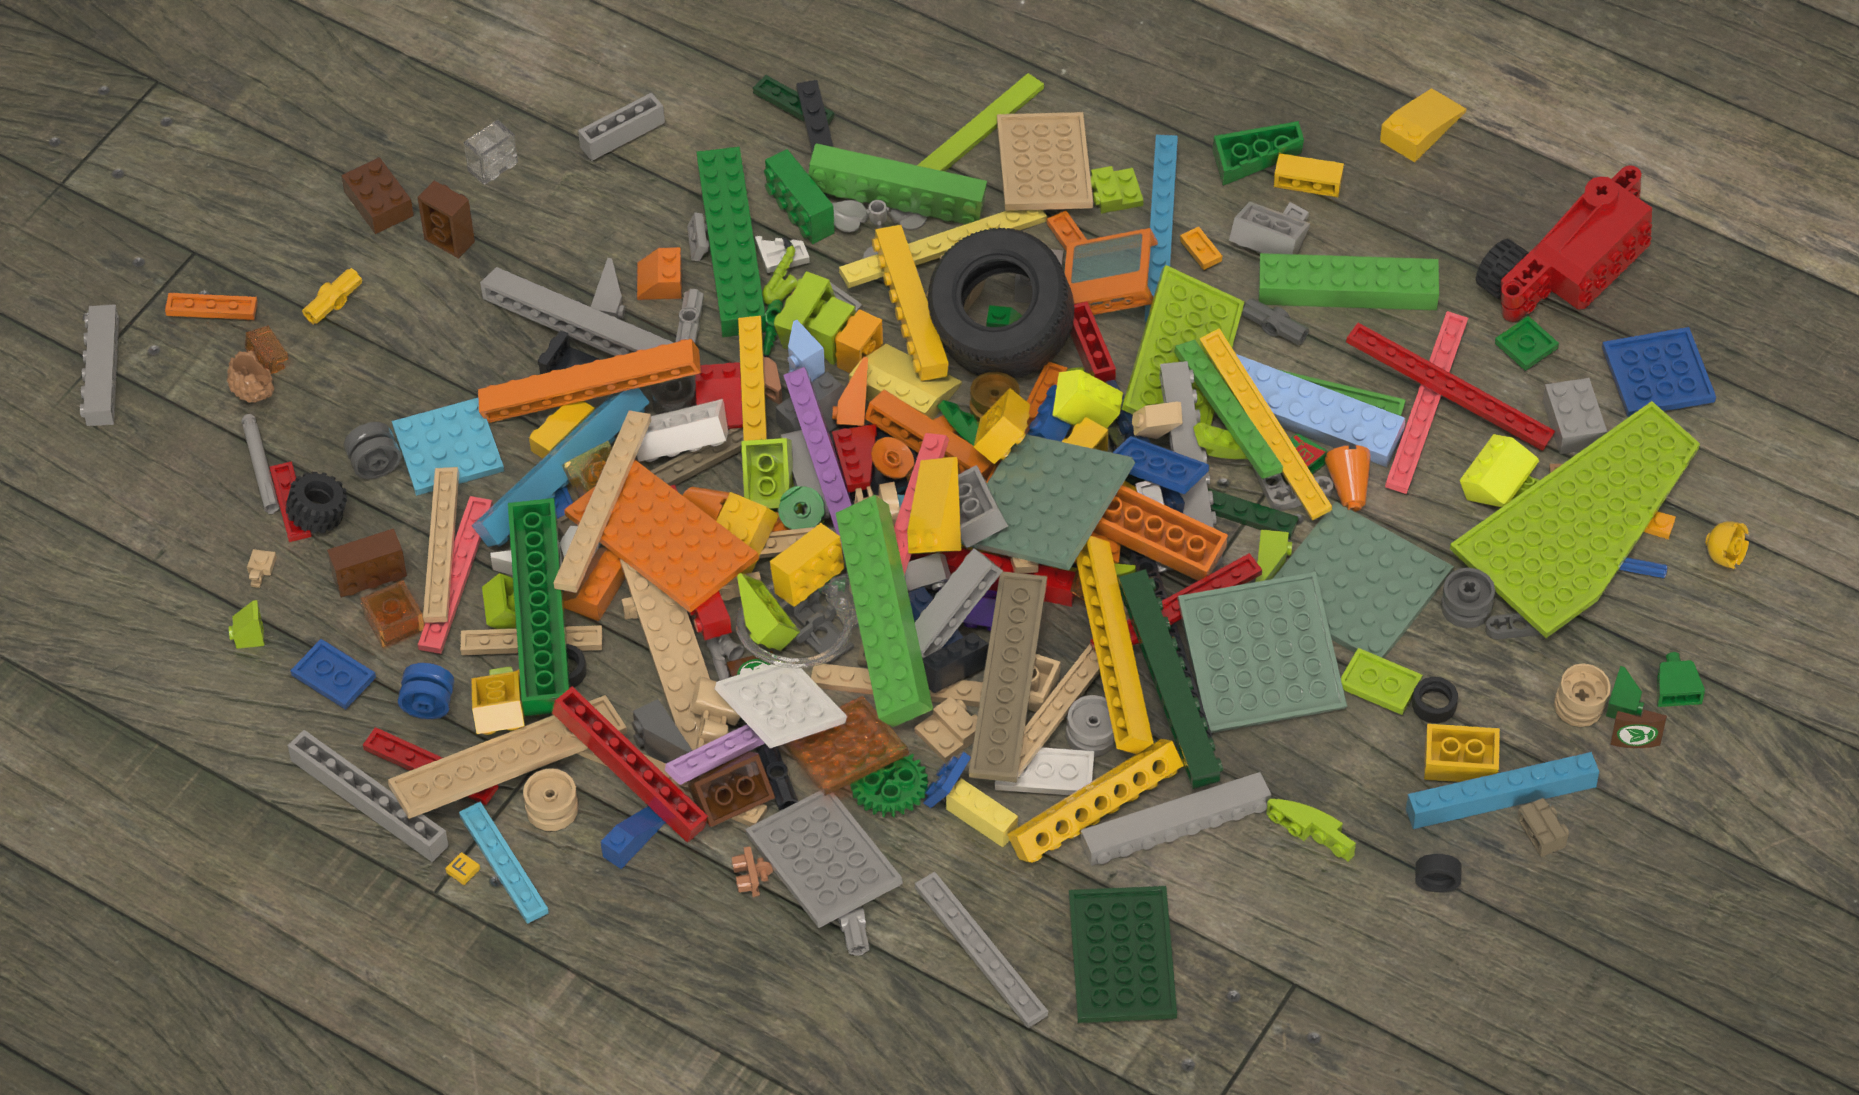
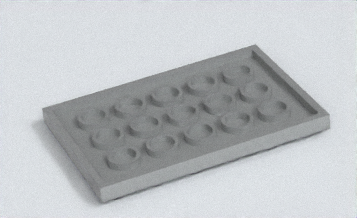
M829 786L745 829L746 836L764 859L770 862L774 872L818 928L903 884L899 873Z

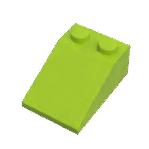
M780 438L741 441L744 498L764 505L769 509L779 508L782 495L792 488V440Z
M742 573L738 574L737 579L745 624L751 632L749 634L751 639L758 645L763 644L769 649L774 648L781 651L800 633L799 629L762 581Z

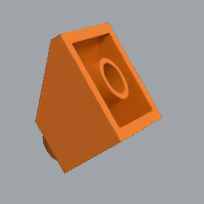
M680 247L658 248L638 262L637 300L682 299V259Z

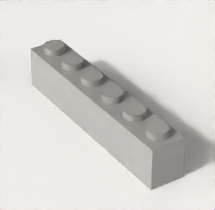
M116 305L89 306V313L85 315V327L88 329V332L84 333V345L87 346V350H83V362L86 364V368H82V380L85 382V386H81V397L84 399V404H80V415L85 417L87 426L114 425L119 316Z
M975 548L965 557L959 568L950 576L943 588L936 593L932 602L921 612L920 617L915 622L922 658L940 650L1003 572V570Z

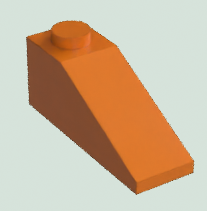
M863 357L838 400L837 406H833L832 420H836V425L864 426L868 357Z

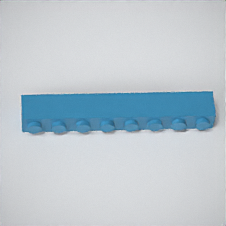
M1592 752L1410 793L1407 797L1406 812L1413 829L1530 803L1541 798L1547 799L1595 788L1598 782L1599 769Z

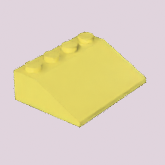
M888 344L883 345L866 356L868 357L866 400L869 402L885 389L933 420L941 411L938 405L943 400L949 401L962 384V381L948 374L946 377L921 381L919 374L914 372L913 357ZM859 362V363L857 364V366L853 369V371L849 374V381L851 380V378H852L853 374L855 373L857 367L859 366L860 362Z

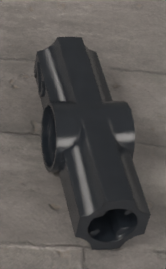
M766 743L762 744L757 748V754H759L771 785L778 810H783L797 803L798 799L790 781L787 766L782 760L778 747L769 748Z

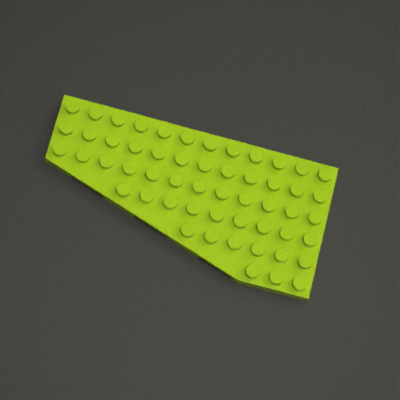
M1651 401L1452 542L1450 550L1469 568L1481 570L1489 575L1494 582L1495 592L1545 638H1548L1599 600L1698 451L1700 443Z

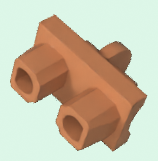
M751 846L744 847V854L731 857L734 873L747 871V875L736 877L738 892L752 891L753 897L760 896L758 877L761 878L762 882L767 881L768 875L773 872V868L770 862H764V858H758L757 864H754Z

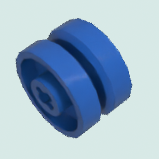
M416 663L406 667L402 676V687L398 695L399 707L407 714L420 719H437L445 716L450 709L451 694L455 683L454 676L445 668L431 663Z

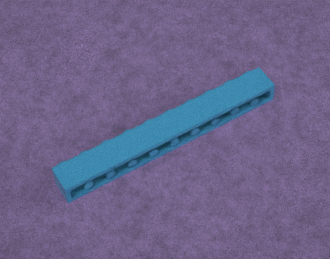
M1156 135L1150 228L1158 241V245L1150 247L1147 285L1153 297L1161 270L1165 265L1170 267L1178 139V136ZM1152 304L1145 305V322H1147Z
M639 388L614 393L608 397L471 526L488 547L495 545L499 547L509 540L508 503L553 498L555 496L554 492L558 488L565 487L570 482L569 478L573 474L576 475L586 467L584 464L588 460L596 458L601 453L599 450L603 446H607L615 440L614 435L620 432L629 410L644 413V407L650 402Z

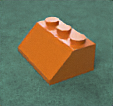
M606 547L598 548L590 561L577 593L564 591V608L600 621L625 580L620 558Z

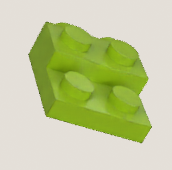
M1109 166L1091 170V187L1094 190L1093 201L1095 206H1099L1101 214L1144 206V200L1133 168L1114 171L1113 167Z

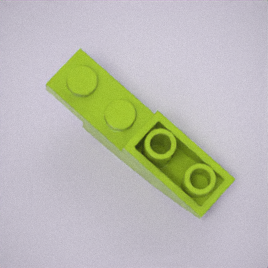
M1200 422L1193 426L1198 445L1206 448L1209 456L1226 459H1248L1228 430Z
M1270 799L1267 802L1266 815L1274 823H1279L1285 827L1292 836L1299 837L1305 841L1311 835L1317 843L1324 844L1337 857H1342L1348 862L1354 857L1356 843L1342 833L1343 823L1321 810L1298 802L1282 799Z

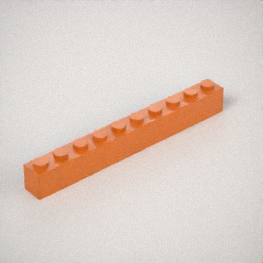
M683 339L675 343L662 344L654 348L637 350L625 355H616L604 360H595L583 365H574L562 370H553L541 375H532L520 380H510L499 385H489L486 388L478 389L479 413L484 419H487L488 423L699 374L701 373L699 349L692 339Z

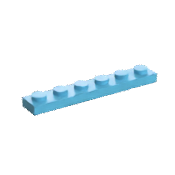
M478 802L460 811L461 820L526 923L528 924L548 914V907L482 803Z

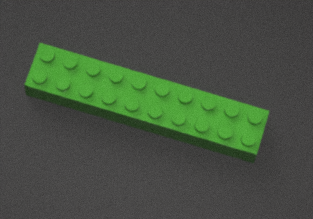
M873 495L835 514L878 719L891 727H895L933 710L890 507L888 503Z

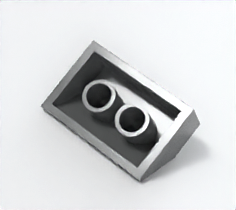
M827 371L814 380L812 384L829 434H831L832 431L842 426L836 425V420H832L833 406H837V402L845 389ZM789 397L775 407L776 424L786 433L802 430L792 399Z

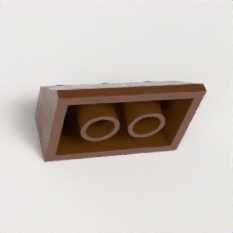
M751 751L686 782L694 803L708 816L706 822L710 827L775 798L759 754Z

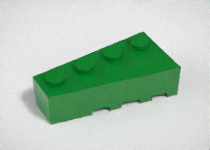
M1299 121L1214 136L1212 151L1222 186L1277 164L1279 154L1293 156L1301 154L1304 137Z

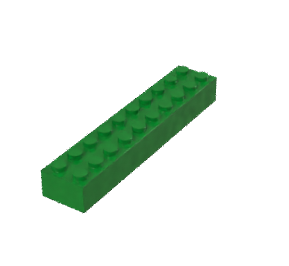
M740 147L696 151L722 338L739 336L738 318L761 316L762 333H765V309Z
M554 498L508 503L521 701L524 716L552 713L555 700L570 688L563 590L554 588V580L561 567L557 511Z

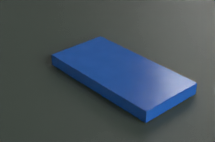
M1132 436L1113 452L1133 458L1135 464L1129 473L1130 475L1182 494H1186L1209 472V464Z

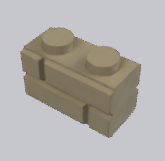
M1541 798L1532 804L1529 803L1519 808L1517 820L1541 857L1565 848L1569 831L1564 823L1560 824L1558 821L1556 809L1552 804L1548 805L1545 798Z

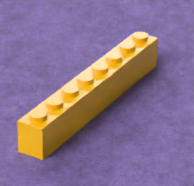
M902 225L875 229L872 247L874 252H878V265L880 269L884 270L883 278L885 285L890 288V301L896 305V319L901 320V333L903 338H907V351L909 355L913 356L914 372L919 374L921 381L946 377L949 362L940 336L932 323L928 301Z

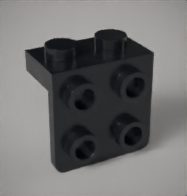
M560 330L557 336L551 339L546 352L540 355L538 365L541 375L553 370H562L574 365L591 363L599 360V358L570 347L569 333Z

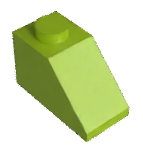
M254 600L232 616L233 626H229L230 640L235 641L236 649L264 646V626L258 600Z

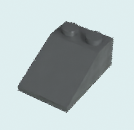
M659 699L633 711L634 721L632 726L636 733L633 735L637 746L639 748L643 747L647 755L667 764L693 751Z

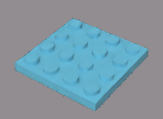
M478 398L392 421V426L416 496L433 491L435 468L458 467L459 484L504 472V466L488 421L479 413Z

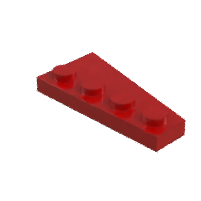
M877 424L832 431L834 446L848 492H854L857 488L865 490L868 486L871 487L873 472L871 450L876 443Z

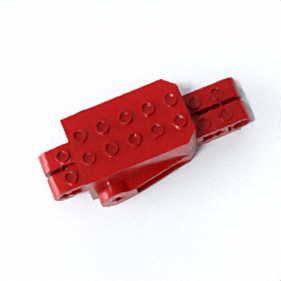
M1625 166L1612 179L1608 176L1591 179L1585 186V193L1581 195L1541 242L1501 279L1502 316L1505 320L1509 322L1519 321L1527 313L1530 314L1535 309L1536 304L1541 299H1546L1551 291L1576 309H1585L1651 245L1652 207L1641 200L1642 173L1638 167Z

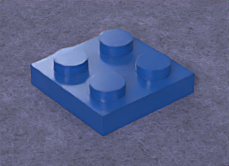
M962 752L958 757L953 756L947 764L944 763L936 773L939 778L936 782L933 781L925 791V794H927L923 802L925 805L932 808L950 793L971 759L968 754Z

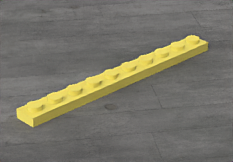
M1044 210L1004 211L909 243L908 246L916 266L940 258L952 245L954 246L956 242L962 240L967 235L970 236L972 233L974 234L984 229L989 230V228H1010L1020 231L1046 222L1047 215ZM878 254L839 267V273L848 288L883 277L884 270L879 268Z

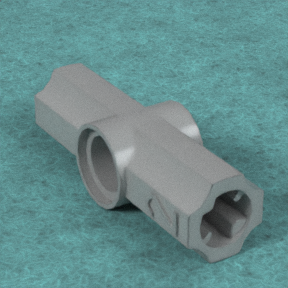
M690 289L684 293L675 342L683 339H692L696 344L704 300V293L699 292L698 289Z
M863 906L839 917L841 932H844L848 954L860 956L869 951L865 930V914Z

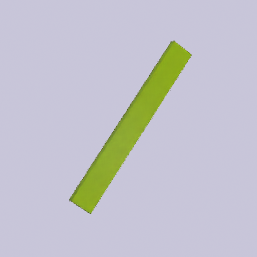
M1027 73L917 166L945 172L997 129V114H1015L1044 89V83Z

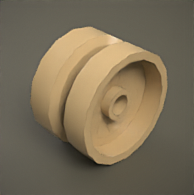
M544 769L528 778L524 785L523 797L529 821L536 828L544 831H557L570 825L578 814V798L573 779L566 772L558 769Z

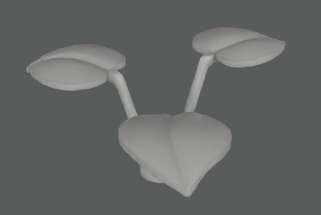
M854 200L832 203L834 206V226L845 232L858 230L860 222L865 223L868 217L873 224L877 225L878 229L882 228L881 225L887 220V215L893 223H899L905 230L919 229L927 220V216L913 212H903L892 208L890 213L889 207H886L885 202L881 200L872 201L867 210L862 203ZM871 246L865 251L863 259L876 255L878 252H874Z

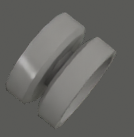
M1096 695L1083 696L1074 701L1069 708L1065 736L1073 750L1094 751V757L1111 751L1116 744L1106 698Z

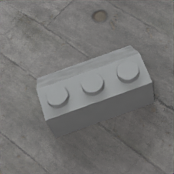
M1249 201L1234 218L1229 241L1236 243L1237 246L1256 250L1259 254H1298L1310 223Z

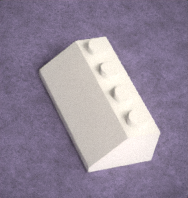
M723 399L651 416V423L637 453L638 461L646 460V462H652L661 456L673 457L682 451L689 450L693 452L701 449L703 446L723 444L728 435Z

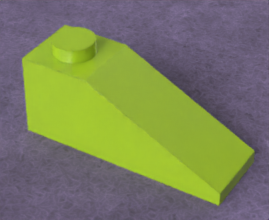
M1261 530L1257 563L1262 569V575L1257 577L1255 582L1273 579L1286 563V555L1291 556L1292 542H1288L1289 532Z

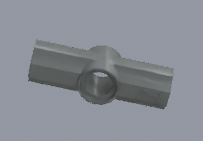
M1252 298L1246 302L1242 310L1243 316L1260 324L1264 332L1270 336L1280 335L1297 345H1302L1309 333L1308 327L1291 319L1283 308L1275 307L1272 309Z

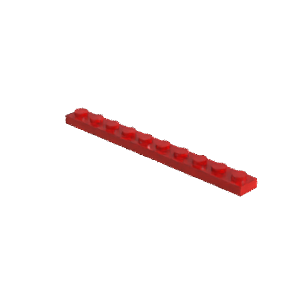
M1357 323L1347 336L1346 343L1542 451H1544L1554 436L1555 430L1360 323Z

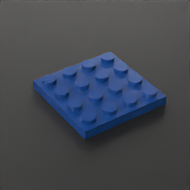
M1689 327L1604 341L1602 343L1604 355L1627 417H1630L1651 401L1663 411L1715 402V392Z

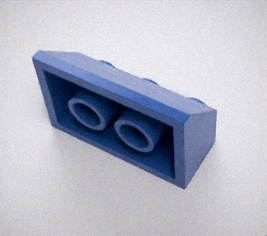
M1053 385L1048 389L1045 401L1039 406L1036 418L1029 425L1028 435L1060 442L1065 438L1071 425L1052 416L1057 385Z

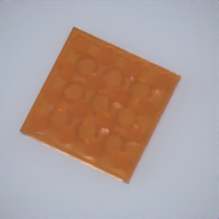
M863 696L839 707L847 715L845 724L783 744L825 796L909 755L908 747L888 724L878 719L877 711Z

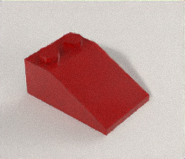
M740 362L700 365L701 373L695 374L697 405L723 399L728 429L743 428Z

